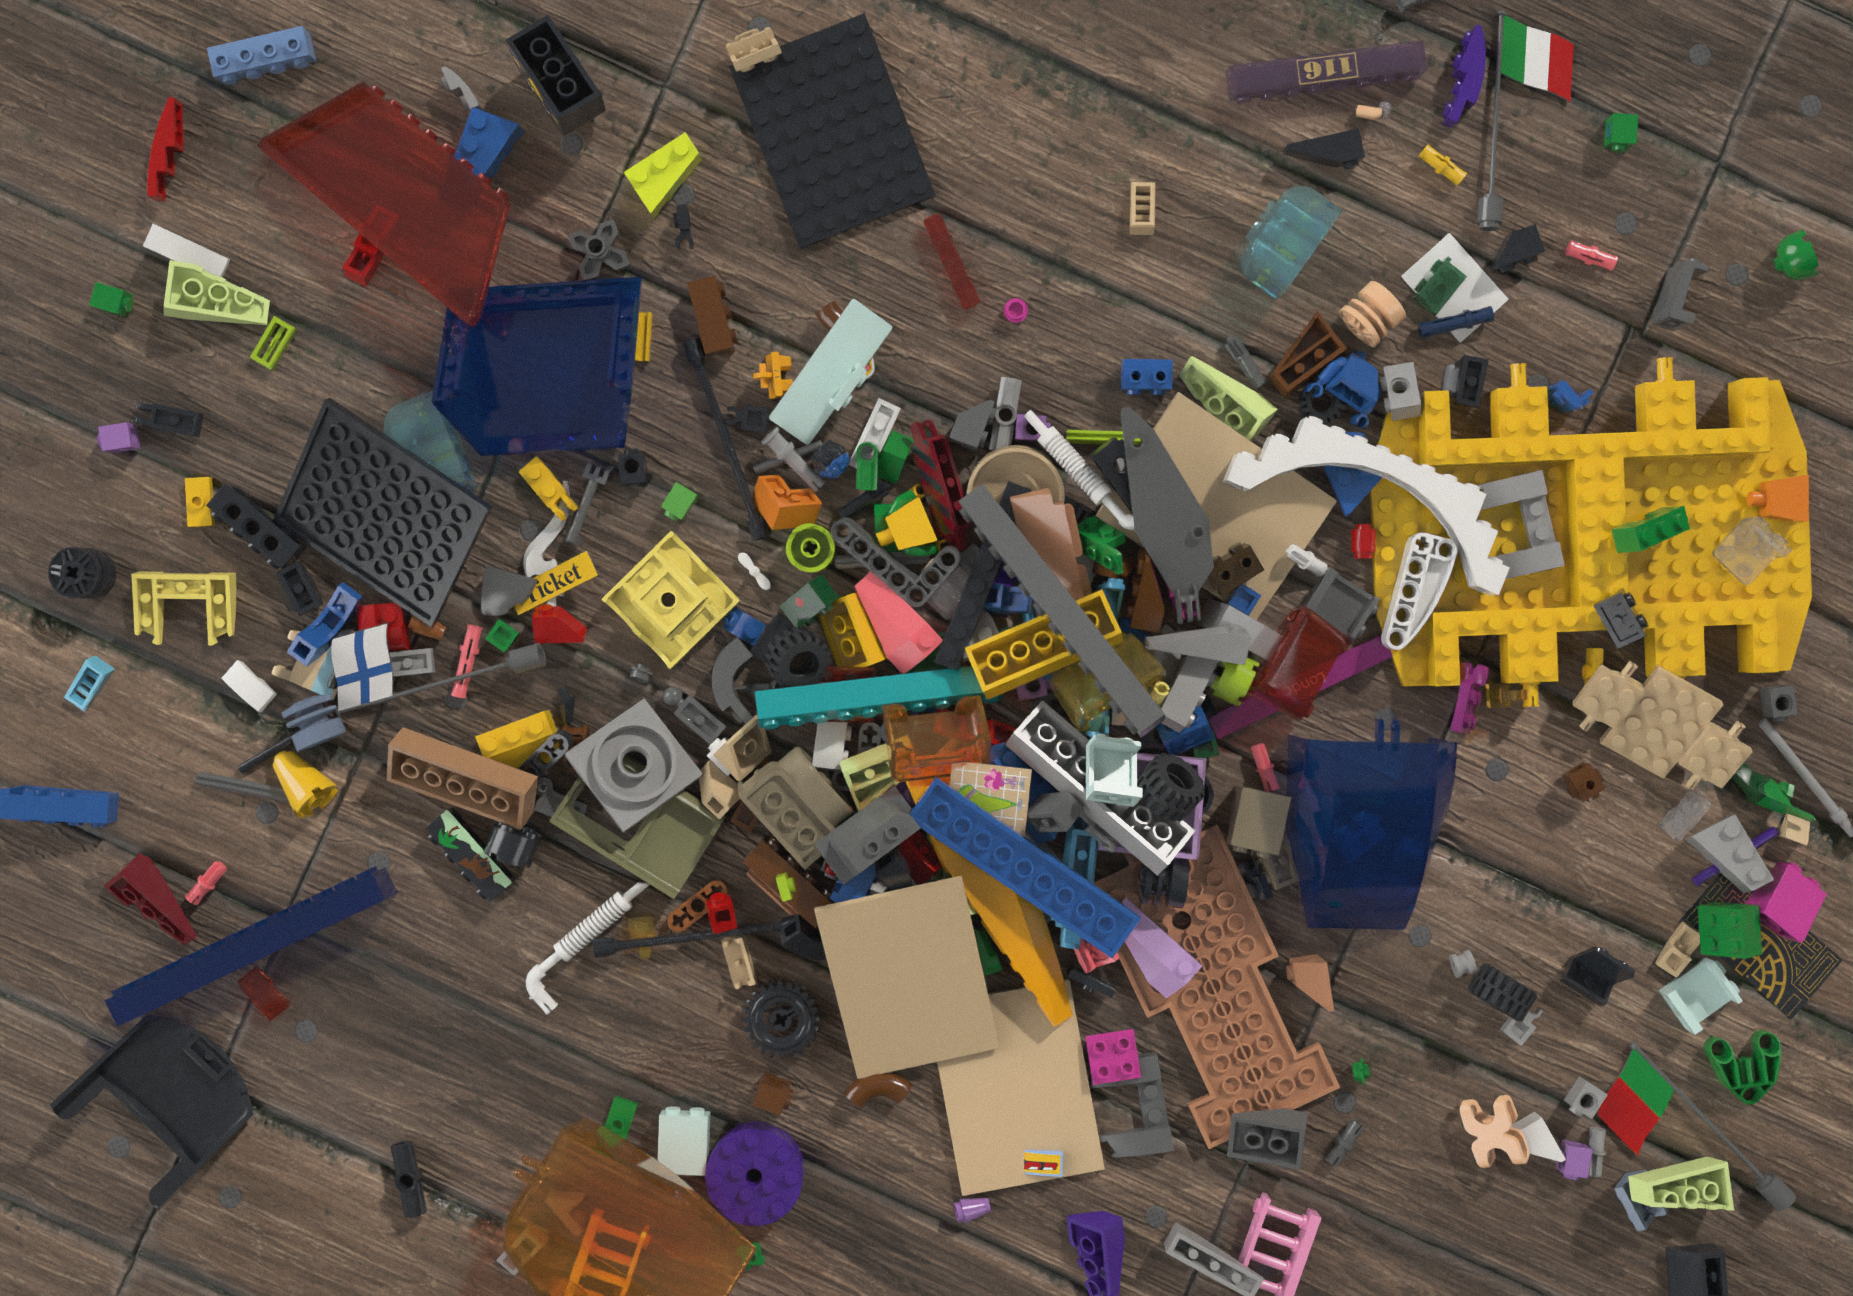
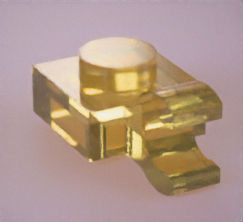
M1510 683L1486 684L1487 708L1512 707L1511 701L1527 699V690H1510Z
M653 914L628 919L631 940L645 937L654 938L656 936ZM651 947L639 948L640 959L652 956Z

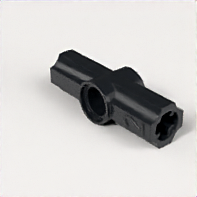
M413 1140L392 1144L390 1148L396 1172L395 1186L400 1191L405 1218L418 1217L427 1212L421 1183L423 1173L417 1164ZM404 1175H410L413 1178V1183L406 1182Z

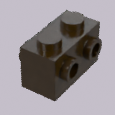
M1236 543L1228 549L1229 552L1224 556L1220 557L1218 555L1213 557L1214 568L1209 574L1208 579L1217 594L1224 596L1264 571L1263 566L1249 544Z

